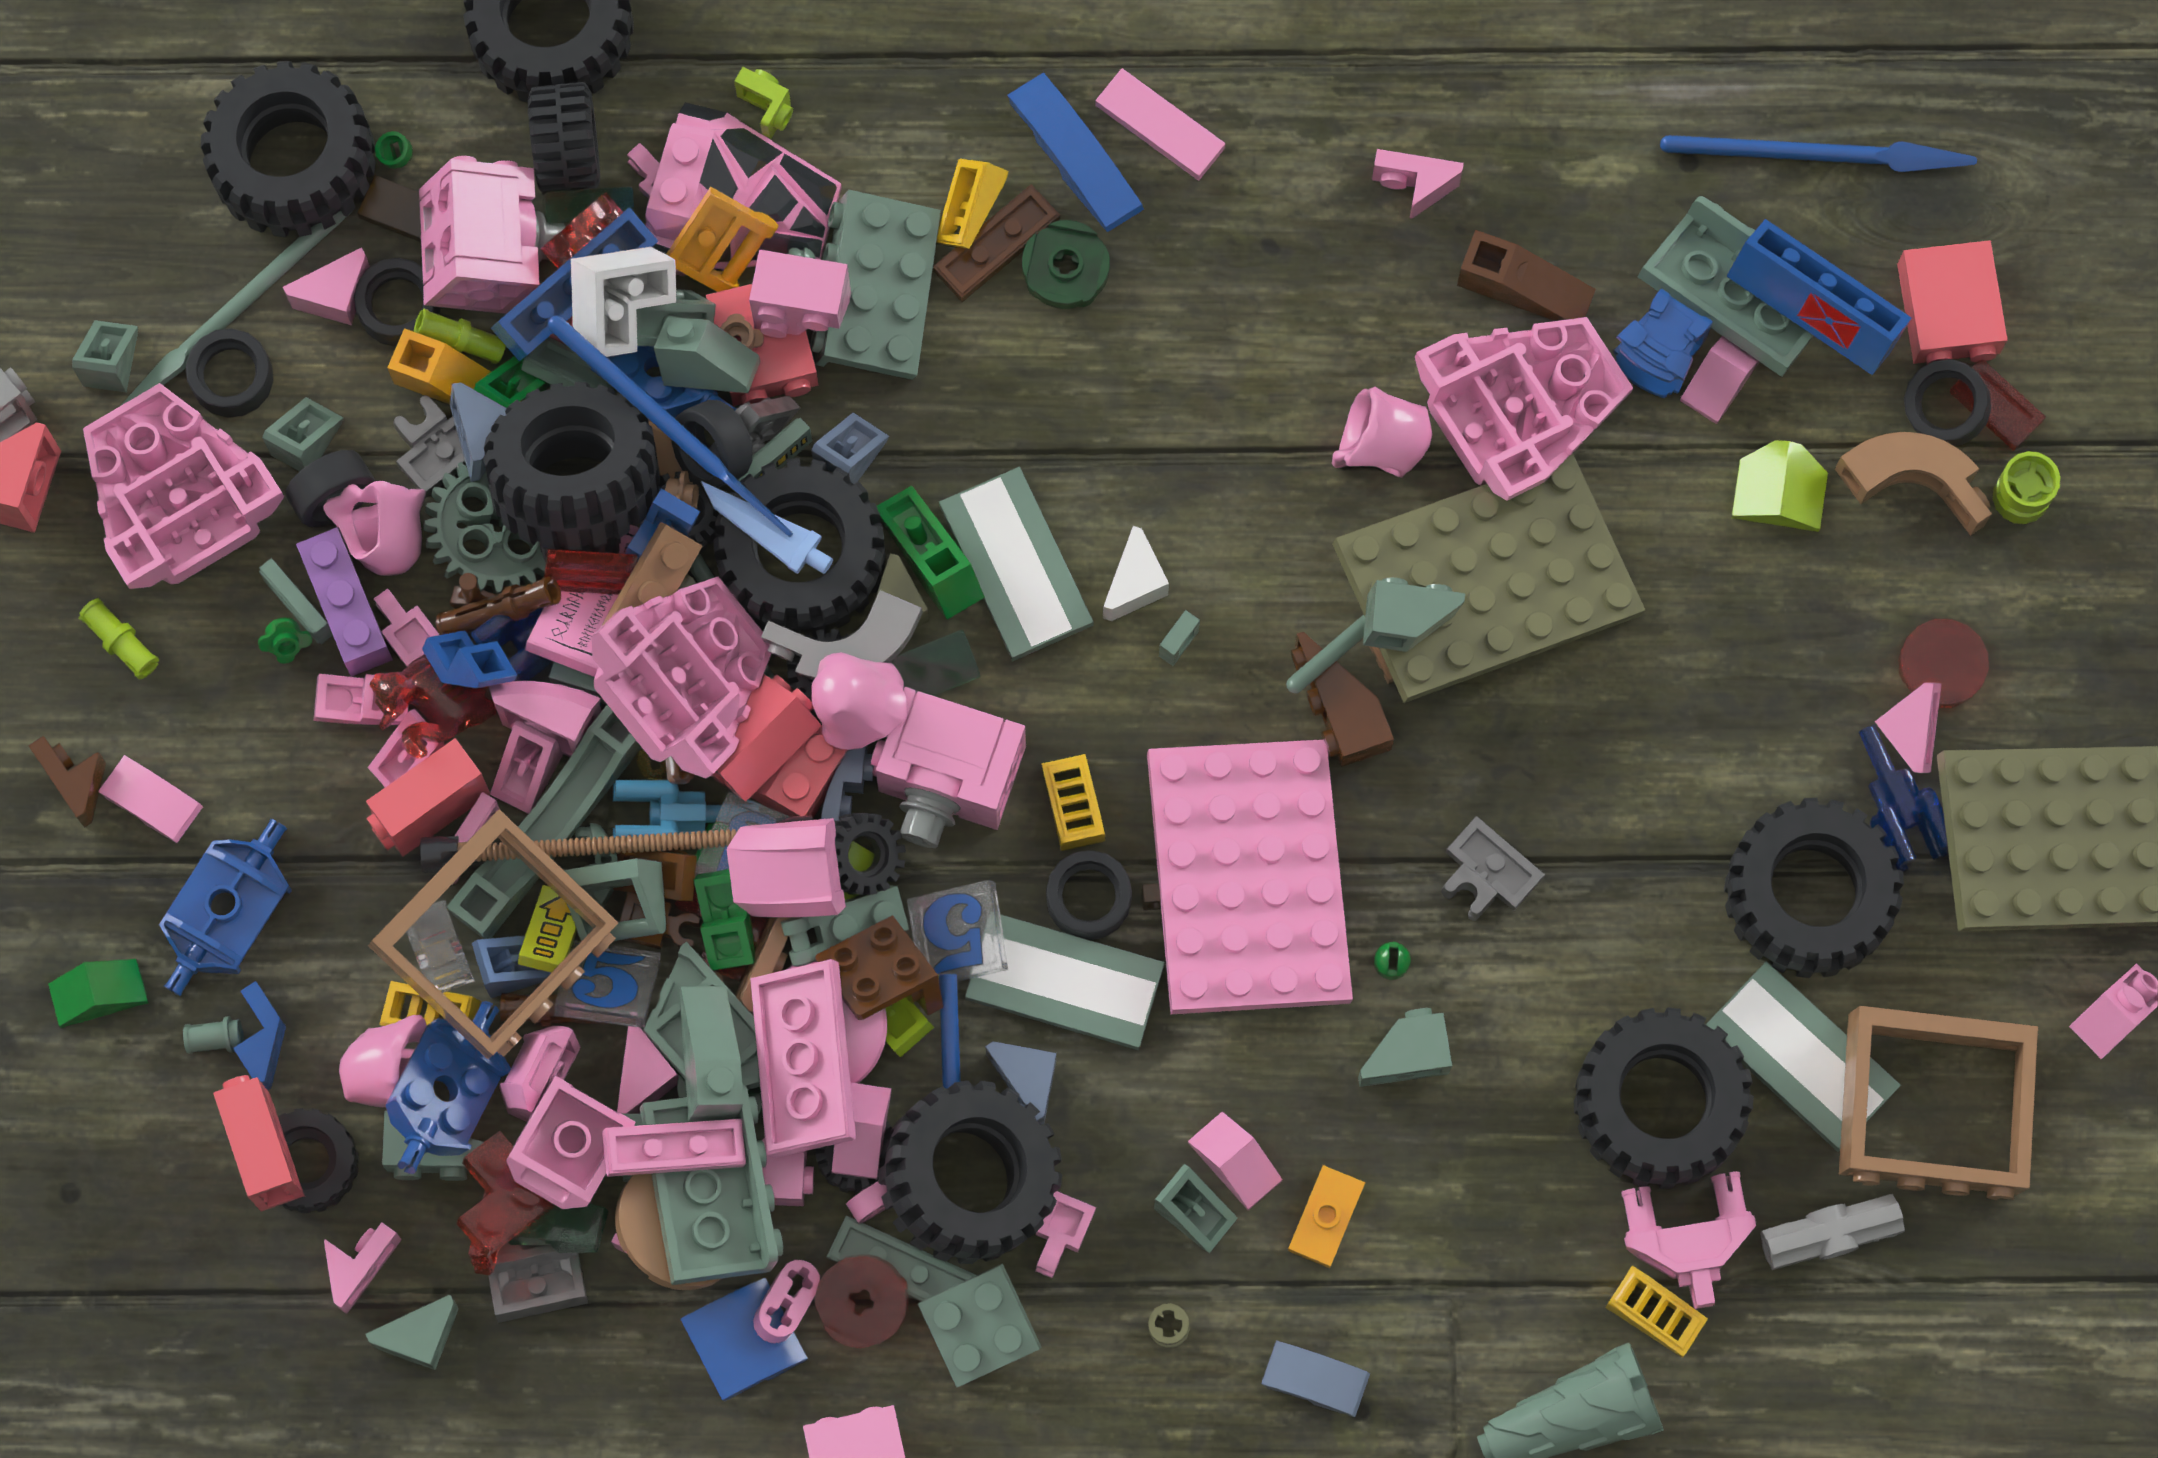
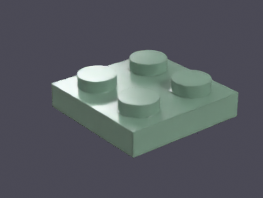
M1003 1263L918 1303L956 1387L964 1385L1041 1348V1344Z

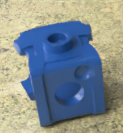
M1661 288L1644 317L1639 322L1636 320L1632 321L1616 337L1621 342L1613 350L1614 354H1616V362L1627 379L1639 388L1661 398H1666L1667 395H1671L1673 392L1678 394L1693 361L1692 356L1704 344L1713 321L1706 316H1701Z

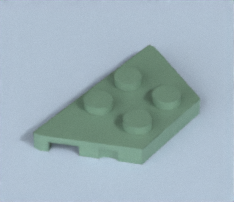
M687 941L679 949L678 959L669 979H666L662 987L657 1006L652 1010L644 1028L646 1036L685 1081L679 989L680 987L726 986ZM726 986L741 1059L742 1085H746L747 1090L760 1087L754 1016Z

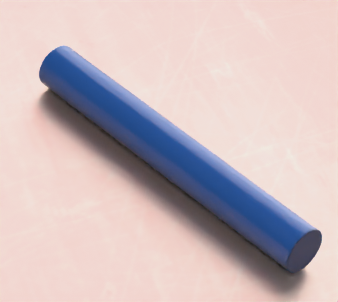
M939 974V985L943 1008L940 1009L942 1083L946 1089L955 1082H961L957 974Z

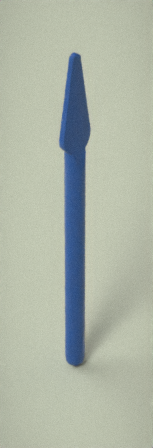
M1672 135L1665 136L1660 141V148L1667 153L1885 164L1898 172L1968 166L1977 163L1975 156L1903 141L1895 142L1889 147Z
M557 315L549 319L548 328L555 336L701 467L721 479L789 537L793 535L789 528L728 471L726 466L712 451L567 321Z

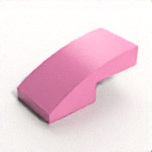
M319 674L316 686L314 721L365 725H399L408 713V692L410 691L411 679L377 676L375 681L370 684L375 675L366 674L364 678ZM383 681L384 684L379 686L380 682ZM377 696H379L380 698H382V700H384V702H385L387 705H385L384 703H382V701H380V699H379Z
M125 755L98 791L107 800L136 816L145 825L175 843H178L203 808L200 803Z

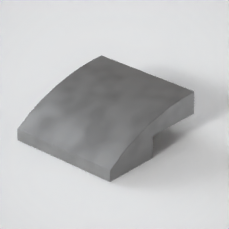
M560 1208L479 1226L485 1267L489 1276L494 1312L498 1323L588 1304L570 1209Z

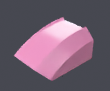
M512 681L489 686L493 702L503 726L512 729L514 723L518 720L556 739L562 754L568 757L572 756L587 729L602 712L599 704L601 698L559 684L537 681Z
M834 818L740 827L726 849L733 902L750 915L757 917L838 915L846 906L844 891L841 890L835 846L836 829Z
M550 1026L524 1035V1043L505 1082L499 1085L508 1114L528 1122L553 1076H557L562 1080L565 1079L581 1048L573 1030L568 1027Z
M553 1076L506 1161L516 1183L561 1209L587 1207L606 1175L602 1131L605 1128L634 1126L636 1122L575 1089L561 1078Z

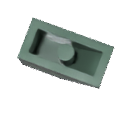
M667 316L654 346L664 386L748 393L761 362L757 353L710 320Z
M1420 1008L1405 1012V1018L1397 1020L1360 1070L1358 1077L1359 1087L1449 1074L1452 1068L1444 1013L1432 1014L1431 1008Z

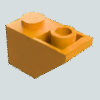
M405 328L387 367L393 384L450 404L452 384L461 382L474 389L478 381L491 373V371L448 344Z

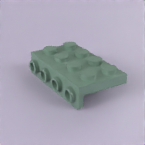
M848 190L839 202H833L828 218V227L834 228L832 243H827L822 260L847 264L851 297L840 329L828 327L826 331L813 330L810 348L811 352H816L815 365L824 367L828 362L910 380L917 376L941 210L854 190Z
M1699 196L1692 203L1686 216L1642 267L1638 278L1657 291L1661 288L1666 290L1677 301L1699 315L1706 316L1712 320L1711 328L1783 377L1814 338V335L1727 277L1743 245L1755 230L1731 216L1718 204L1711 202L1703 196Z
M743 1085L744 1105L735 1118L742 1120L746 1165L744 1167L651 1174L671 1285L770 1272L778 1262V1257L783 1255L781 1232L779 1229H773L770 1214L775 1209L774 1193L770 1184L765 1185L762 1168L766 1167L767 1161L765 1145L762 1140L756 1139L754 1124L758 1122L757 1102L754 1096H748L746 1085ZM687 1097L642 1103L639 1108L642 1125L700 1122L688 1121Z

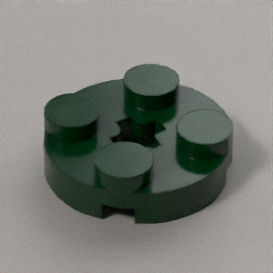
M1071 220L1053 222L1049 224L1048 228L1041 230L1038 234L1036 232L1030 237L1023 251L1022 272L1027 289L1033 297L1051 307L1072 309L1090 305L1103 290L1109 277L1110 258L1106 246L1104 247L1103 242L1097 237V233L1091 227L1081 222ZM1064 255L1072 256V263L1078 265L1076 270H1072L1068 274L1060 273V269L1053 266L1055 261H1062Z

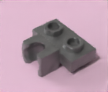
M422 396L420 404L424 408V414L426 415L423 423L413 425L404 417L397 416L393 424L398 434L411 448L396 462L418 489L426 491L425 498L432 494L434 486L441 487L444 485L442 479L445 473L455 476L458 463L462 462L466 465L453 416L447 420L446 415L429 396Z
M790 396L775 399L766 398L761 402L753 404L747 402L735 410L749 432L752 443V456L765 446L764 441L772 440L778 435L800 409ZM714 442L709 449L720 459L717 445Z
M1476 816L1446 850V853L1461 866L1445 883L1441 892L1445 898L1450 899L1460 890L1471 891L1475 896V901L1471 904L1468 917L1470 920L1476 921L1494 902L1496 897L1515 911L1542 881L1545 874Z

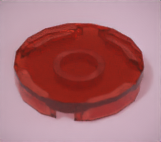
M1933 619L1919 625L1905 639L1898 656L1899 675L1911 693L1923 683H1941L1939 708H1953L1970 700L1983 686L1989 671L1988 652L1981 637L1968 625L1953 619Z

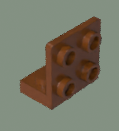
M893 915L815 956L816 963L830 959L839 962L842 999L858 1020H864L904 998H907L910 1003L917 1001L927 1016L943 1008L938 974Z

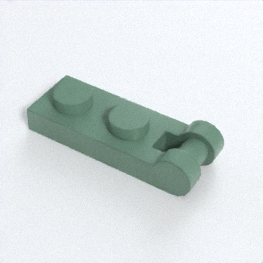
M890 885V888L885 891H877V894L859 895L845 900L846 907L838 915L791 917L781 921L783 933L785 936H789L793 949L789 952L792 966L805 965L816 961L815 956L818 953L892 915L904 931L908 930L909 927L898 886ZM814 927L818 942L810 944L807 930Z

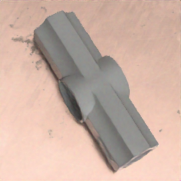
M1889 1194L1847 1207L1845 1204L1829 1206L1809 1213L1805 1219L1784 1223L1773 1228L1770 1227L1761 1231L1760 1235L1766 1260L1771 1270H1775L1817 1257L1820 1260L1838 1257L1859 1249V1245L1894 1237L1903 1233L1905 1229L1899 1203L1893 1194Z

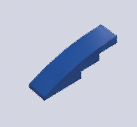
M1044 72L1008 94L1011 106L1033 131L1038 145L1059 168L1064 182L1107 232L1144 210L1142 203L1111 158Z

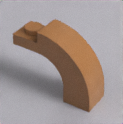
M1896 432L1876 436L1842 455L1835 468V471L1860 504L1888 486L1909 482L1921 484L1936 492L1970 536L1984 527L1992 514L1989 510L1990 503L1985 494L1978 487L1972 488L1969 484L1973 481L1979 470L1977 465L1955 446L1930 435Z

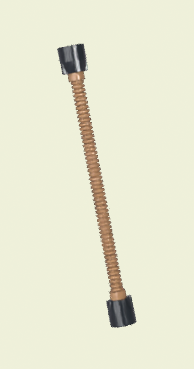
M811 815L776 818V823L813 820V817ZM727 829L726 832L724 830H720V832L715 830L714 833L712 830H709L708 833L707 831L702 833L697 831V834L694 831L691 834L689 832H685V834L680 832L679 835L677 832H674L673 835L672 833H668V835L662 833V836L660 833H657L656 836L654 834H650V836L648 834L644 836L639 834L638 837L637 835H633V837L627 835V838L625 835H622L621 838L619 836L615 838L610 836L609 839L607 836H604V839L602 837H598V839L596 837L592 839L587 837L586 840L585 838L580 840L579 838H575V840L570 838L569 841L565 838L563 841L561 839L557 841L552 839L551 842L547 839L545 842L544 840H540V842L535 840L534 843L549 857L551 855L552 857L557 855L562 857L563 854L565 857L568 854L570 856H574V854L579 856L580 853L582 856H585L586 853L587 855L592 853L597 855V852L600 855L603 852L605 854H609V852L614 854L615 851L617 854H620L621 851L622 853H626V851L628 853H632V851L637 853L638 850L640 852H644V850L649 852L650 849L652 852H655L656 849L657 851H661V849L663 851H667V849L672 851L673 848L674 850L679 848L684 850L685 847L687 850L690 847L692 849H696V847L698 849L702 847L707 849L708 846L709 848L714 846L719 848L720 845L721 848H724L725 845L729 846L738 830L732 829L730 831ZM459 836L422 837L420 855L423 874L438 873L467 842H459ZM495 842L476 860L480 862L481 859L483 861L487 859L492 861L494 858L497 861L499 858L500 860H504V858L509 860L510 857L512 860H515L516 857L520 858L503 842H500L499 845Z

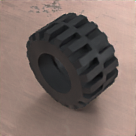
M585 82L532 87L528 96V116L533 164L538 189L544 197L597 192L600 184V162L595 114L590 89Z

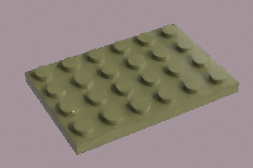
M1573 453L1544 483L1508 501L1494 494L1488 484L1342 535L1335 538L1332 543L1364 616L1366 615L1367 594L1376 580L1382 581L1384 578H1401L1406 580L1408 585L1420 587L1441 584L1449 586L1453 592L1465 593L1464 603L1456 615L1409 651L1379 648L1403 703L1642 616L1646 611Z
M2158 746L1943 750L1937 754L1958 931L2158 926Z

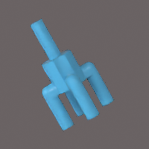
M615 780L613 784V801L650 802V825H615L612 831L614 838L616 836L621 838L622 835H625L626 838L627 835H631V837L637 835L638 837L639 834L643 836L645 834L649 836L654 834L656 836L657 833H660L661 836L662 833H666V835L672 833L673 835L674 832H677L678 835L680 832L684 834L689 832L691 834L692 831L697 834V831H701V833L705 831V823H730L732 818L741 813H759L758 805H706L704 791H679L678 785L671 784L668 780Z

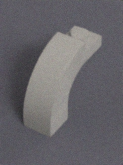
M880 590L865 623L859 630L845 639L833 642L816 641L770 621L767 622L761 638L764 642L770 644L767 651L780 658L792 662L795 655L801 657L795 672L798 676L814 680L817 676L820 661L833 653L842 652L864 660L890 663L911 639L923 611L919 606Z

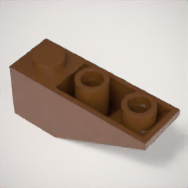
M1475 230L1457 286L1554 321L1586 317L1596 290L1523 247Z
M1304 632L1297 633L1296 648L1291 650L1296 671L1322 650ZM1336 661L1310 683L1311 689L1306 691L1310 708L1314 716L1322 715L1327 730L1321 732L1322 739L1326 744L1328 755L1330 757L1337 755L1341 767L1392 750L1394 738L1379 698Z

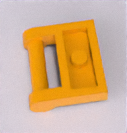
M710 187L666 255L675 259L678 271L716 292L739 287L738 279L764 240L771 238L779 226L770 216L762 212H755ZM744 226L750 229L723 271L713 269L740 227Z

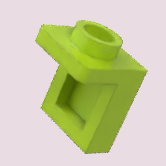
M742 67L734 81L737 97L766 111L760 123L762 135L771 140L777 129L780 131L785 129L792 116L793 107H791L789 89L779 85L778 80L766 71L757 69L753 72Z
M907 998L885 1008L887 1015L886 1042L899 1057L903 1056L935 1028L914 1003H910Z

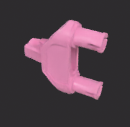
M1729 1172V1176H1725V1173L1711 1177L1720 1215L1715 1218V1221L1662 1229L1661 1226H1656L1650 1187H1639V1191H1637L1638 1202L1635 1188L1621 1192L1630 1230L1626 1232V1237L1624 1238L1626 1249L1673 1279L1677 1278L1679 1287L1689 1286L1694 1309L1711 1307L1715 1304L1712 1282L1721 1280V1267L1756 1226L1755 1216L1750 1211H1746L1740 1172Z

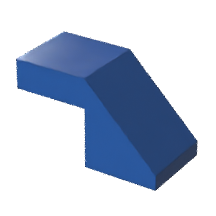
M661 489L652 502L645 520L628 545L620 564L633 571L660 522L688 536L700 511Z
M466 631L427 637L422 647L424 654L442 683L480 688L512 682L517 677V673L497 641L474 645Z
M255 981L242 989L241 993L264 1029L233 1049L252 1079L258 1077L265 1088L270 1090L286 1026L261 987Z

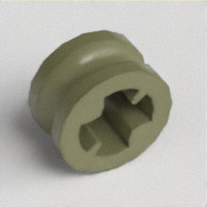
M1171 1303L1162 1304L1156 1307L1150 1314L1148 1320L1149 1334L1159 1346L1174 1348L1181 1345L1187 1339L1190 1331L1189 1318L1185 1310L1180 1306ZM1165 1314L1174 1315L1175 1323L1182 1324L1180 1332L1173 1331V1337H1165L1163 1329L1156 1327L1158 1319L1164 1321Z

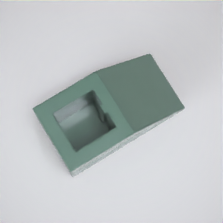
M1390 577L1384 578L1382 581L1376 580L1367 594L1363 645L1404 652L1409 651L1456 615L1464 603L1465 593L1453 592L1452 588L1441 584H1431L1426 587L1408 585V582L1401 578Z

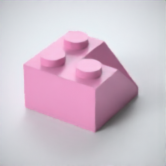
M759 250L749 298L754 328L760 329L761 333L775 338H784L787 334L799 335L807 329L815 331H826L828 327L840 329L851 297L847 264Z

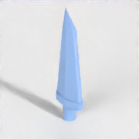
M701 481L713 508L786 564L788 569L798 574L804 565L808 564L823 574L828 571L833 558L816 549L822 538L821 535L776 516L792 531L793 535L789 537L748 502Z

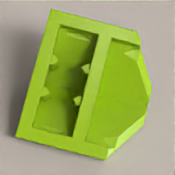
M1775 440L1740 459L1731 518L1819 532L1828 473L1802 444Z

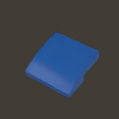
M766 1278L740 1288L681 1318L694 1347L724 1402L764 1380L769 1381L808 1360L794 1331L786 1340L780 1343L764 1341L757 1335L753 1319L770 1288ZM781 1306L770 1316L772 1318L770 1326L775 1329L782 1324L781 1318L784 1315V1311Z

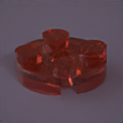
M605 192L540 250L559 269L619 217L623 211Z
M870 1254L847 1256L829 1268L822 1276L815 1295L816 1309L819 1311L820 1319L824 1323L823 1327L833 1339L849 1347H870L880 1344L894 1335L903 1324L909 1307L908 1285L897 1269L880 1257ZM863 1289H866L870 1292L869 1298L874 1301L873 1309L866 1307L862 1313L855 1311L856 1302L851 1300L850 1296L852 1292L860 1293Z

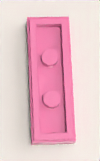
M1123 68L1095 100L1096 107L1198 181L1225 149V142Z
M741 1119L605 1128L602 1131L607 1177L738 1168L746 1165Z

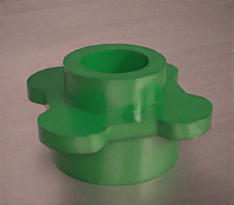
M278 618L268 624L265 629V635L261 636L258 640V646L261 651H269L274 654L279 663H290L301 648L310 646L312 636L308 631H301L299 624L291 618Z

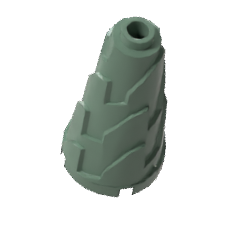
M1628 1342L1600 1356L1594 1362L1558 1378L1555 1385L1518 1402L1515 1408L1487 1421L1488 1424L1483 1426L1485 1433L1478 1435L1477 1439L1485 1458H1548L1576 1449L1587 1451L1621 1440L1653 1435L1664 1429L1631 1344Z

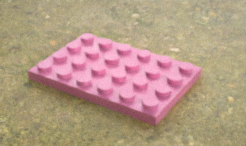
M1324 740L1149 749L1147 760L1171 1014L1351 1004L1353 996L1328 750Z

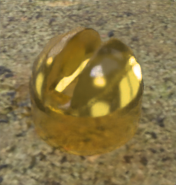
M642 748L637 756V764L641 774L650 780H661L667 777L666 761L660 762V769L652 770L650 757Z

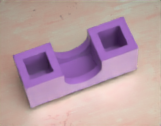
M338 527L297 543L296 546L351 677L392 661L391 654Z

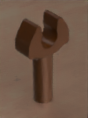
M465 573L459 579L460 587L454 586L450 605L457 609L464 605L495 596L496 594L484 590L480 592L476 576L472 573Z

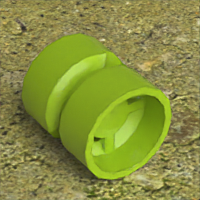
M2030 451L2017 454L2007 463L1993 488V502L1996 510L2003 518L2013 523L2027 524L2038 520L2044 515L2060 488L2061 476L2055 463L2049 457L2039 452Z

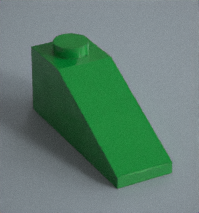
M913 486L906 488L876 506L880 514V520L929 597L947 620L985 598L971 563Z

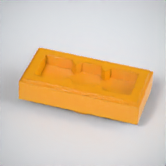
M1323 1165L1288 1251L1330 1268L1365 1182Z

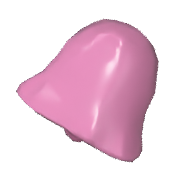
M1377 387L1363 389L1358 393L1350 408L1339 450L1333 453L1332 465L1335 468L1374 466L1402 478L1422 459L1430 447L1432 429L1427 408L1388 395Z
M375 481L364 489L351 484L344 488L341 495L328 499L324 504L326 515L340 530L351 555L370 571L383 576L403 574L416 563L421 554L422 531L420 510L426 495L424 489H407L404 486L390 484L385 481ZM358 502L376 503V505L353 510Z
M842 652L830 654L820 661L817 676L812 682V704L817 717L822 722V734L828 744L847 750L863 748L874 741L886 737L904 721L908 710L906 696L903 691L904 681L893 664L864 660Z
M411 1015L393 1024L378 1028H368L348 1047L340 1060L339 1066L341 1084L346 1100L369 1106L386 1107L391 1093L415 1050L406 1049L405 1046L411 1042H419L427 1027L426 1021L421 1015Z

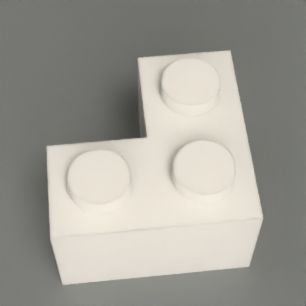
M652 247L571 259L573 328L606 357L637 352L636 309L676 303L675 259Z

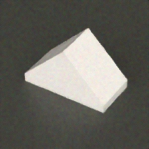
M1133 526L1103 606V619L1113 621L1168 596L1169 582L1142 528Z

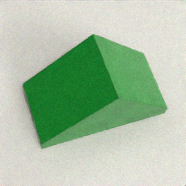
M513 356L478 381L473 390L507 408L516 400L519 402L524 401L526 394L536 389H539L540 392L546 391L551 384L521 370L524 358L519 361Z
M137 959L84 962L48 984L60 1028L149 1003Z

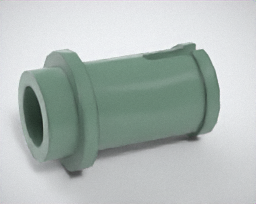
M225 1016L221 1022L196 1025L187 1024L183 1028L184 1046L188 1054L225 1048L230 1053L234 1052L233 1048L244 1041L241 1021L239 1019L232 1020L230 1016Z

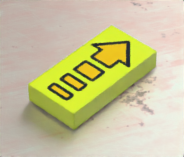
M542 886L519 953L518 965L551 973L569 955L577 929L568 904L549 886Z

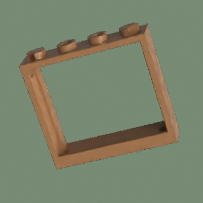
M499 809L369 943L368 947L485 1058L489 1059L496 1052L504 1057L519 1042L522 1037L516 1031L528 1018L535 1024L553 1006L548 997L559 985L567 991L585 972L579 964L591 952L598 958L616 939L610 932L618 922ZM498 837L593 929L489 1038L397 951L393 945Z
M1859 1006L1848 1014L1839 1175L1852 1176L1853 1182H1861L1863 1185L1868 1186L1880 1185V1180L1897 1181V1188L1911 1191L1925 1190V1185L1941 1186L1943 1194L1955 1196L1969 1195L1970 1190L1987 1192V1198L1992 1200L2000 1198L2014 1200V1195L2029 1189L2038 1026ZM1871 1035L2015 1051L2009 1172L1864 1156Z

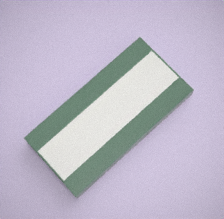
M1020 466L939 501V507L958 547L973 567L985 596L983 600L1012 662L1093 626L1090 613Z
M991 912L982 940L983 965L974 966L965 1000L1135 1050L1140 1049L1165 962Z
M1766 961L1706 1025L1713 1030L1717 1026L1721 1027L1728 1034L1725 1039L1731 1047L1738 1045L1744 1055L1741 1063L1747 1069H1750L1751 1073L1831 1147L1839 1152L1847 1035ZM1871 1057L1866 1122L1901 1086Z

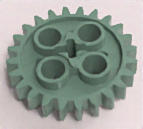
M460 462L456 469L458 478L448 473L443 475L442 482L446 489L434 486L431 496L438 503H427L425 513L434 518L424 521L423 530L436 533L427 538L426 548L440 549L434 555L433 563L441 564L448 562L449 565L445 572L446 578H450L456 573L460 575L472 573L476 576L480 592L487 585L492 586L493 593L498 595L501 593L503 586L520 585L521 581L526 585L534 583L536 581L534 573L543 578L549 576L551 570L541 553L540 542L537 541L533 545L519 538V532L514 534L503 525L502 518L497 516L492 504L486 472L479 481L471 482L466 465ZM467 497H476L483 502L485 508L478 512L469 511L462 504V500ZM492 519L499 520V526L503 527L502 532H494V527L490 524ZM462 522L468 525V527L460 529L457 527V523ZM471 539L479 540L484 544L486 551L478 555L471 554L466 551L463 543ZM516 539L523 540L529 545L531 551L523 555L515 554L508 547V543Z

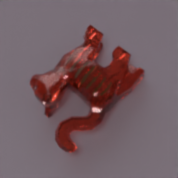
M427 657L414 660L402 672L376 673L369 684L375 693L374 702L384 714L379 724L380 729L384 730L389 727L405 711L409 704H413L431 722L413 723L402 732L403 747L408 754L415 758L422 759L428 753L425 745L419 739L435 743L444 742L462 733L469 727L481 725L497 712L493 699L489 700L485 697L488 686L472 688L442 683Z

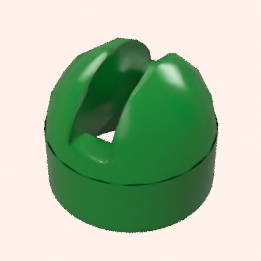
M390 131L383 134L377 140L375 154L378 160L385 166L398 169L410 163L413 157V147L404 135L396 131ZM397 142L399 144V149L401 153V156L399 158H397L396 151L393 146V144Z
M1387 942L1381 945L1374 957V967L1377 973L1388 980H1396L1403 977L1411 963L1409 951L1404 945L1397 942ZM1389 949L1398 950L1397 970L1388 969L1390 960Z

